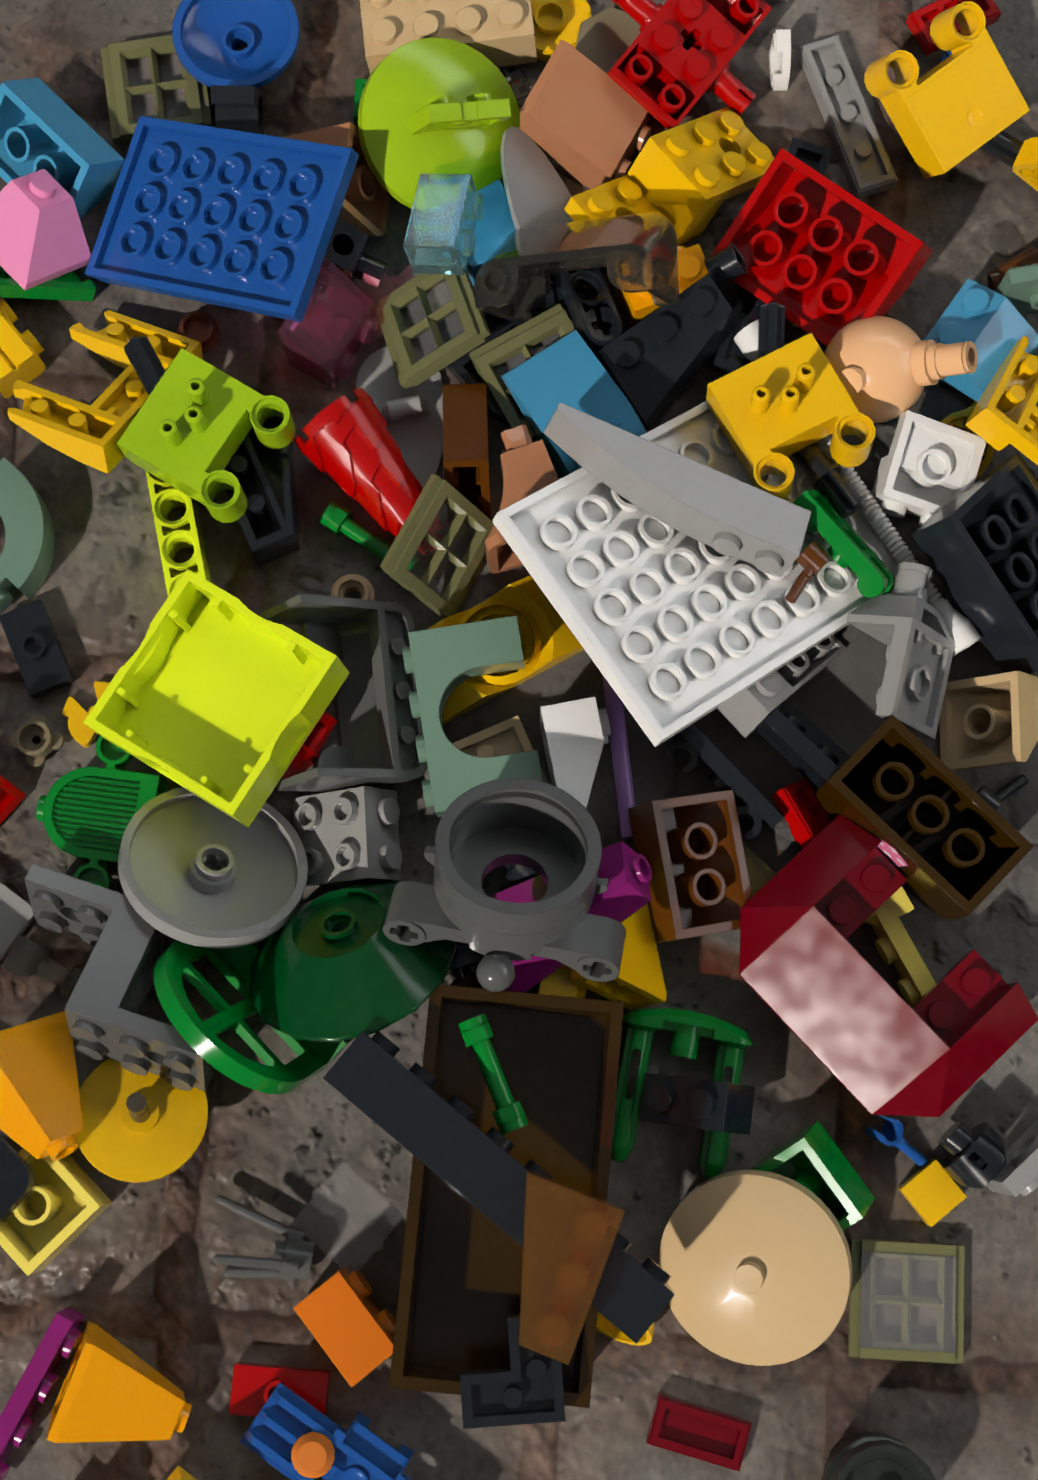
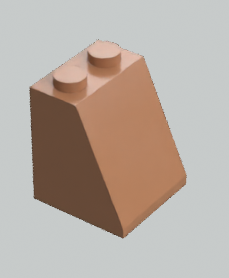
M560 40L520 109V130L535 142L558 173L590 189L626 175L633 165L630 159L635 150L641 151L652 133V127L648 126L650 113L614 82L606 72L563 40Z

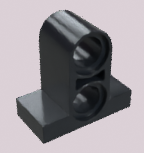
M210 85L211 104L215 106V127L264 135V112H267V95L254 86Z

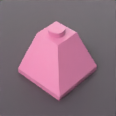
M45 169L13 179L0 191V266L24 290L88 265L91 253L74 199Z

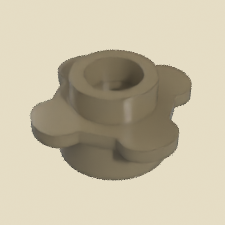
M33 714L29 717L28 721L22 723L10 735L9 742L12 748L19 749L26 756L28 765L40 767L45 763V757L49 753L62 748L64 737L60 732L53 731L47 725V718L44 715ZM37 736L40 737V743L34 744L33 739Z

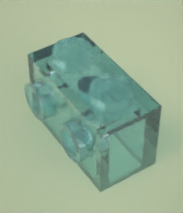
M420 174L403 244L414 274H465L468 257H473L476 249V236L474 232L476 221H481L484 213L483 196L481 193H477L471 174Z

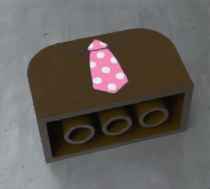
M893 715L816 792L820 804L833 820L841 814L882 841L876 848L907 879L902 886L929 910L949 921L970 915L1034 847Z

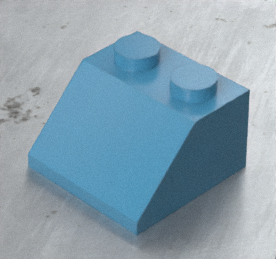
M969 278L924 339H932L936 343H942L943 345L972 341L975 344L978 356L976 371L969 374L946 376L945 379H941L939 382L977 402L1020 338L1023 336L1028 337L1026 353L1034 355L1038 349V334L1009 299Z

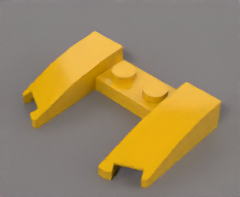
M111 310L104 312L105 320L108 323V326L95 332L85 328L80 322L69 328L71 339L111 363L125 369L91 405L17 380L13 385V392L16 398L24 400L22 410L8 408L7 411L10 421L48 446L107 474L125 457L117 442L149 397L124 351V346L133 337H147L165 370L168 369L181 348L203 360L201 342Z
M1023 336L1016 342L991 379L965 426L997 451H1001L1008 444H1011L1038 465V407L1035 406L1038 401V356L1025 352L1028 345V337Z

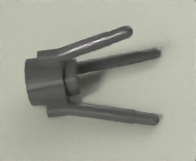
M223 1195L215 1197L217 1204L287 1237L286 1242L276 1241L273 1258L216 1254L213 1257L214 1263L241 1267L225 1268L223 1271L225 1277L281 1278L295 1281V1278L308 1280L315 1242L303 1240L304 1229L289 1227Z

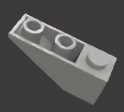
M833 634L717 709L746 738L775 709H779L787 700H790L837 658L846 647Z

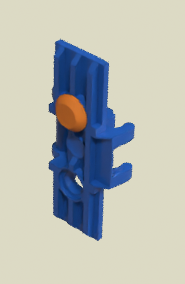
M281 1382L239 1441L290 1480H314L318 1477H322L324 1480H413L403 1473L414 1453L408 1446L401 1443L398 1448L394 1449L369 1430L368 1425L371 1419L360 1411L346 1431Z

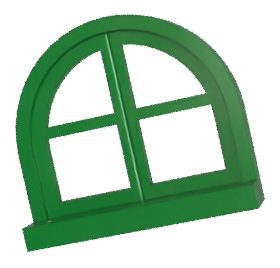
M178 940L173 942L157 960L154 968V986L160 1004L172 1025L194 1051L211 1066L235 1082L267 1094L290 1093L323 1071L353 1040L352 1038L336 1043L296 1040L273 1028L298 1055L297 1058L284 1065L244 1022L247 1018L259 1013L250 999V967L263 942L259 941L247 946L227 949L198 947ZM206 956L245 999L230 1007L190 963ZM182 974L212 1005L218 1014L205 1021L200 1019L187 998L183 987ZM233 1028L266 1065L252 1061L237 1053L217 1036Z

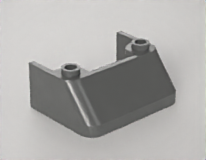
M300 593L261 613L262 618L274 623L300 625V634L303 637L336 655L350 672L336 693L341 746H330L321 750L318 753V758L314 760L313 769L280 780L277 784V791L331 792L362 786L372 787L406 782L421 777L426 772L428 764L427 762L419 763L415 741L416 735H423L421 717H412L409 701V691L416 690L414 673L406 674L402 647L410 646L408 632L415 631V624L412 615L403 605L394 602Z

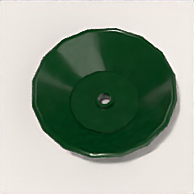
M366 881L329 890L298 907L282 928L264 939L250 967V999L267 1025L296 1040L336 1043L356 1038L361 1031L367 1035L377 1033L415 1012L444 982L457 951L456 941L445 939L423 942L415 946H406L393 942L384 935L382 929L395 885L399 882Z

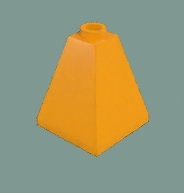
M65 1011L0 1031V1130L37 1160L50 1156L52 1161H56L70 1155L78 1148L76 1139L83 1131L84 1125L73 1037L70 1035Z
M87 1321L83 1336L77 1346L50 1413L46 1440L54 1443L170 1440L174 1431L178 1433L183 1432L192 1404L185 1402L184 1392L98 1325Z

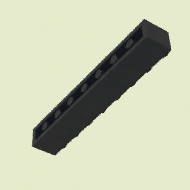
M361 1031L323 1079L637 1344L675 1295L672 1289L666 1285L671 1276L649 1257L641 1264L626 1250L632 1243L610 1224L602 1231L587 1217L593 1210L572 1192L569 1191L564 1198L548 1185L553 1177L530 1158L526 1165L516 1159L509 1153L515 1145L492 1126L486 1133L472 1122L471 1119L475 1116L476 1112L459 1097L453 1094L447 1101L433 1089L438 1080L421 1065L415 1062L409 1069L397 1059L395 1055L399 1052L400 1048L384 1034L378 1031L371 1037Z

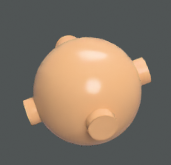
M885 316L860 318L847 324L835 334L824 353L858 411L867 415L873 423H883L900 417L902 412L911 409L918 401L925 386L936 385L939 380L945 379L946 376L974 373L978 364L977 350L972 341L944 345L936 343L932 339L921 341L909 326L899 320Z

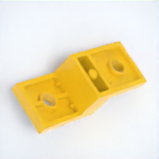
M725 107L650 136L626 175L572 196L564 210L619 272H622L699 237L724 200L757 186L774 160L770 149L760 142L744 125L742 118L732 112L729 107Z

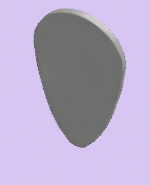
M509 127L503 133L500 151L501 170L511 217L526 254L537 266L553 274L548 257L556 238L563 233L582 229L564 210L572 196L549 159L522 130L517 127ZM563 250L562 254H568L567 250ZM578 255L571 257L573 260H576Z
M386 346L372 353L364 361L357 375L356 389L364 388L372 397L374 404L388 424L385 427L399 446L406 464L424 488L431 474L437 475L443 456V390L440 372H437L416 387L412 385L405 390L400 385L388 347ZM413 347L417 361L427 355L422 350Z

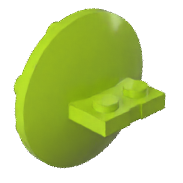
M423 38L411 41L387 55L375 67L367 79L358 109V132L361 148L370 170L382 187L401 204L430 216L437 214L498 179L504 187L500 151L502 136L509 127L520 129V110L515 95L500 70L487 57L474 48L446 38Z

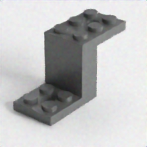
M32 864L24 880L34 920L48 931L61 933L64 930L79 935L83 941L95 946L64 1008L70 1035L73 1037L76 1050L80 1054L94 1060H102L104 1056L121 1062L120 1064L124 1069L137 1075H147L150 1072L165 1077L168 1084L181 1090L190 1091L194 1087L206 1091L213 1075L212 1066L194 1051L174 1026L139 1015L154 982L155 964L160 956L169 948L168 936L147 923L135 911L125 894Z

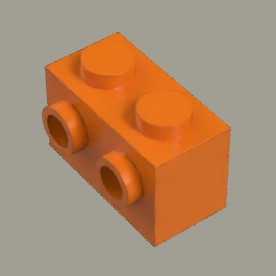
M345 1265L300 1301L293 1309L352 1388L393 1354L396 1319L386 1308L380 1311L369 1297L373 1290L366 1278L358 1270H354L351 1273Z

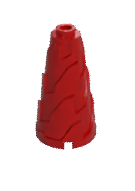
M357 388L352 390L358 399L356 402L351 403L345 394L319 412L302 429L309 439L297 436L295 444L302 454L307 456L322 473L326 472L346 494L358 501L385 532L389 530L396 537L421 494L423 487L406 464L399 446L385 427L388 424L374 404L372 397L364 388ZM436 515L428 532L440 541L442 536L439 533L444 530V526ZM423 539L417 551L419 550L424 556L435 548Z

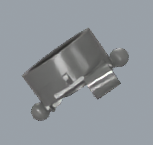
M505 778L482 783L464 792L449 805L439 821L435 836V847L426 845L424 858L434 866V885L415 881H403L396 884L382 929L388 939L406 946H415L423 942L445 939L469 944L470 949L486 955L481 959L476 968V976L482 987L491 992H501L511 985L515 978V968L512 961L531 960L532 956L557 960L592 981H612L618 977L626 937V929L622 923L612 918L588 914L594 896L607 891L609 880L598 877L602 845L600 833L592 816L577 799L564 790L545 782L525 778ZM505 864H520L533 869L542 877L546 885V893L540 901L506 902L487 896L481 884L485 876L494 868Z

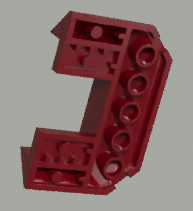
M839 814L740 908L739 976L869 1114L940 1117L1038 1021V1016L1019 983L1007 984L975 949L969 950L912 1007L898 995L846 939L888 900L907 879L876 848L882 841Z

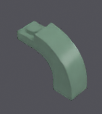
M5 457L0 460V516L3 520L6 534L4 548L0 555V614L11 604L13 600L12 595L17 590H20L30 600L36 595L49 573L55 550L54 526L48 507L27 478Z

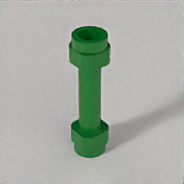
M332 501L323 511L319 522L336 536H340L343 533L381 560H384L391 545L352 519V511L342 504L339 505ZM414 556L407 568L414 573L420 563V559Z
M485 1013L459 1023L458 1026L466 1047L472 1046L495 1104L496 1111L492 1113L500 1133L504 1135L528 1125L520 1101L515 1102L490 1041V1038L494 1037Z

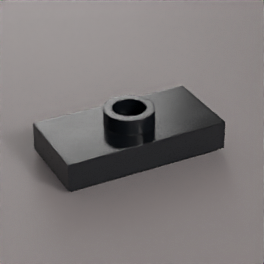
M40 599L0 615V621L29 695L35 699L75 682L46 607Z

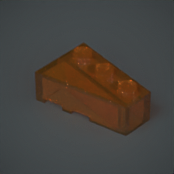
M528 1169L526 1177L519 1345L569 1365L625 1211L619 1205Z

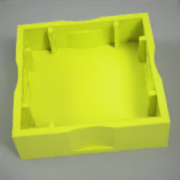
M187 569L151 621L146 636L137 651L120 667L83 723L104 739L249 828L350 672L333 653L282 624H277L258 616L249 610L240 599Z

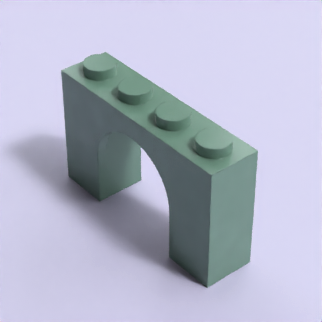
M517 615L408 632L410 646L402 647L406 674L414 673L416 690L409 691V701L412 717H421L423 735H416L415 741L419 763L427 762L430 779L422 780L426 808L434 807L438 818L442 817L449 805L461 794L477 785L492 780L525 778L543 782L538 750L488 758L475 757L457 749L448 740L443 728V711L446 701L453 690L461 683L475 676L525 668Z

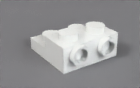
M906 410L902 412L897 423L889 454L881 458L871 491L873 499L880 503L879 508L883 509L882 513L898 518H903L905 513L920 517L918 524L921 526L935 512L975 483L986 441L977 435Z

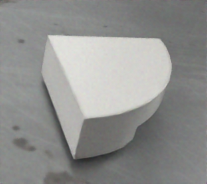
M781 29L773 33L768 54L770 84L773 91H787L790 78L791 29Z

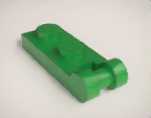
M805 490L793 504L811 511L807 530L814 535L820 533L830 545L827 551L832 559L843 568L849 566L858 576L857 588L860 594L864 597L873 598L890 593L895 584V577L819 490Z

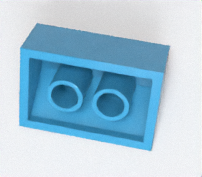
M39 77L2 81L0 85V177L8 184L13 179L45 169L73 197L81 220L109 195L125 159Z

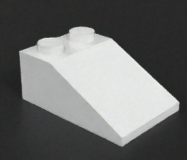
M595 697L540 707V729L551 785L572 795L587 808L603 745L609 743L608 735H611L606 708L598 709Z

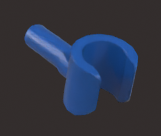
M877 1115L882 1118L884 1123L882 1131L879 1133L874 1129L866 1127V1134L871 1139L887 1146H895L920 1167L926 1164L927 1157L903 1136L904 1129L899 1120L888 1115Z

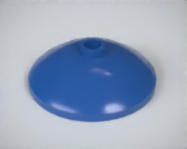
M182 0L173 20L172 37L175 51L181 64L200 83L208 87L210 85L254 86L259 88L275 80L290 65L299 45L300 28L297 13L291 0ZM240 46L247 47V48H245L244 50L235 51V49H236L237 47H240Z

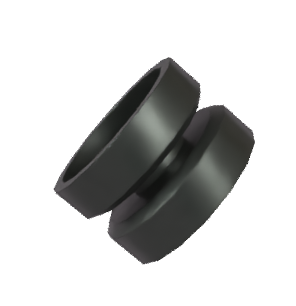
M877 1431L857 1433L841 1441L827 1458L821 1480H935L929 1466L900 1439Z

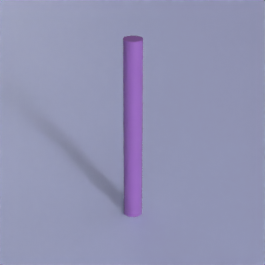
M602 675L605 706L611 731L609 739L621 838L631 839L633 835L628 808L634 807L636 804L624 706L621 699Z

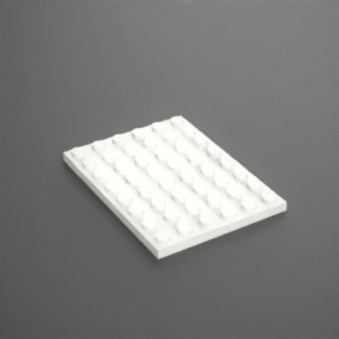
M706 401L640 436L751 485L752 481L714 418ZM789 455L787 457L792 461L795 473L791 493L787 501L793 503L805 490L814 489L810 486L812 481L795 458ZM583 467L497 512L492 521L655 747L849 625L847 622L848 613L871 599L860 594L857 588L858 576L850 567L843 568L832 559L827 551L830 545L820 533L814 535L806 530L800 553L815 541L828 554L829 560L808 581L797 601L790 603L785 597L799 574L804 570L796 560L780 577L773 573L762 572L754 565L734 556L720 554L713 547L703 544L657 520L617 494ZM774 474L765 475L761 478L764 483L770 486H777L783 483V480ZM860 507L855 513L844 519L886 565L896 579L897 558L892 556L894 553L889 552L890 548L888 549L886 547L887 544L883 543L884 539H880V535L876 533L877 530L873 528L874 525L870 524L871 520H867L868 516L864 515L865 511H861Z

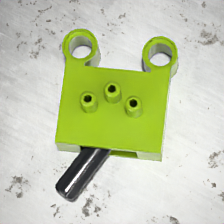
M147 337L131 338L130 342L124 346V351L149 397L117 442L118 447L127 460L205 505L210 515L217 521L232 523L240 519L246 511L247 498L237 477L224 469L252 427L259 442L267 448L282 449L293 441L296 434V426L287 403L280 397L274 395L264 396L183 348L180 349L168 369L165 370ZM278 416L283 418L282 423L274 429L262 427L264 422L270 417ZM228 489L234 491L233 497L224 504L213 502L218 492Z

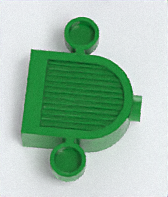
M99 736L96 742V752L98 757L106 763V767H83L63 775L53 784L47 795L40 796L37 803L36 818L38 822H44L48 836L58 848L80 860L89 862L79 867L73 877L112 890L113 879L108 871V865L118 866L120 845L129 821L148 801L167 792L168 782L160 775L125 771L126 765L133 760L134 756Z

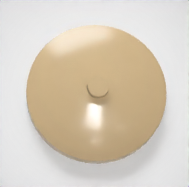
M736 1170L704 1181L686 1195L677 1206L665 1227L660 1244L659 1266L671 1276L666 1285L675 1294L668 1303L673 1314L683 1328L698 1343L713 1353L731 1361L747 1365L771 1366L799 1359L815 1350L831 1335L845 1311L852 1284V1261L844 1232L833 1213L819 1197L800 1183L780 1174L763 1170Z

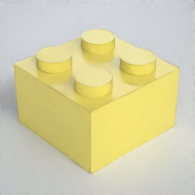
M23 1148L18 1154L32 1168L35 1177L34 1186L8 1218L0 1223V1246L24 1273L30 1276L44 1270L113 1202L70 1155L56 1161H52L50 1156L37 1160Z

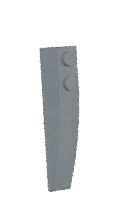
M561 402L557 405L545 428L544 434L597 479L657 520L703 544L713 547L720 554L734 556L754 565L762 572L773 573L780 577L799 557L811 511Z

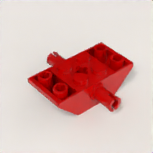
M612 0L614 4L616 3L641 26L639 28L641 33L607 75L665 128L671 129L678 126L705 91L707 93L710 91L715 93L739 116L756 97L754 92L750 91L728 70L730 68L728 63L772 9L764 0H667L664 5L661 2L657 5L652 0Z

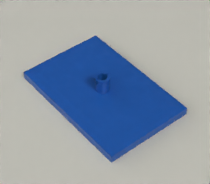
M140 116L85 275L95 281L302 322L359 155L352 148Z

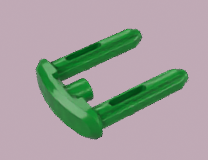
M648 1008L631 1010L625 1014L622 1022L626 1026L620 1065L618 1067L611 1159L615 1162H623L634 1148L642 1103L645 1073H647L653 1033L656 1030L673 1031L669 1054L690 1059H696L700 1036L714 1039L718 1045L711 1081L722 1082L724 1069L726 1066H730L729 1083L739 1084L745 1049L753 1046L748 1033L716 1017L690 1010ZM639 1049L640 1055L633 1095L630 1098H626L625 1090L632 1051ZM703 1129L698 1162L701 1174L706 1179L719 1175L726 1166L731 1133Z

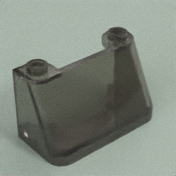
M642 213L514 230L502 241L476 274V308L510 322L530 320V308L533 303L541 296L551 295L550 273L607 267L609 280L615 287L624 292L636 293L647 291L652 295L653 303L656 306L680 304L675 228L667 218L658 213Z

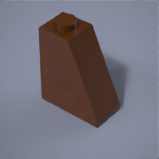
M486 383L442 385L444 479L491 520ZM446 505L447 520L451 522L455 512Z

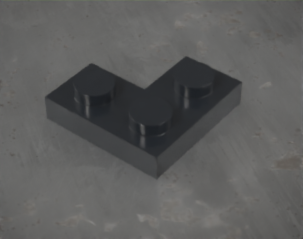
M558 1312L507 1316L511 1368L460 1372L463 1429L566 1421Z

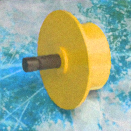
M108 1059L92 1071L79 1090L84 1129L76 1141L81 1152L92 1166L101 1173L124 1182H149L175 1172L193 1156L205 1135L208 1122V1102L205 1091L194 1087L190 1091L181 1090L168 1084L165 1077L150 1072L147 1075H137L124 1069L120 1064L121 1062Z

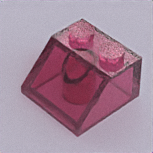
M324 258L303 321L297 322L286 319L278 332L289 365L334 390L340 378L345 380L351 374L357 360L355 354L362 343L368 344L372 340L379 322L377 321L374 302L340 269Z

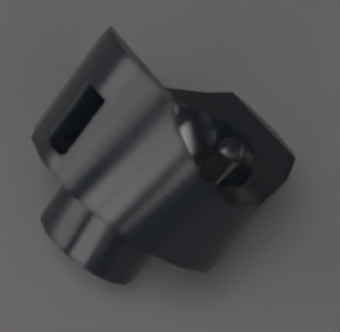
M959 1120L939 1140V1144L949 1153L942 1163V1169L962 1186L982 1189L1006 1165L1003 1139L985 1122L970 1130ZM973 1152L978 1154L976 1159L970 1156Z

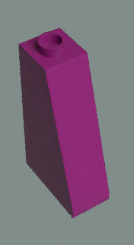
M622 841L603 848L598 877L609 879L607 891L594 896L588 914L612 918L621 923L652 901L649 881L652 879V871L647 859L642 854L636 853ZM539 875L489 897L514 903L536 902L544 897L546 885ZM532 956L531 960L512 961L515 968V978L511 985L503 991L525 993L564 964L557 960Z

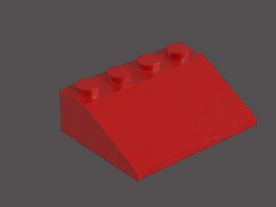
M781 148L711 256L727 248L729 243L733 242L745 260L748 274H742L732 281L765 304L777 302V304L783 305L785 307V317L807 333L812 332L817 340L828 346L835 334L847 324L860 318L884 316L908 289L933 253V250L924 242Z

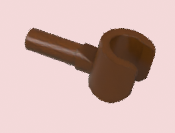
M813 541L796 559L804 570L799 574L785 597L790 603L797 601L808 581L829 560L828 554L817 542Z

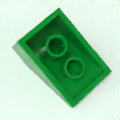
M816 1121L780 1145L748 1169L777 1173L800 1183L824 1202L837 1219L843 1231L864 1218L875 1200L873 1194L819 1121Z

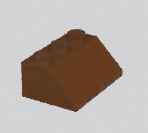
M733 790L655 800L628 808L635 852L642 854L647 859L652 871V879L649 881L652 901L648 903L656 943L740 929V908L752 897Z

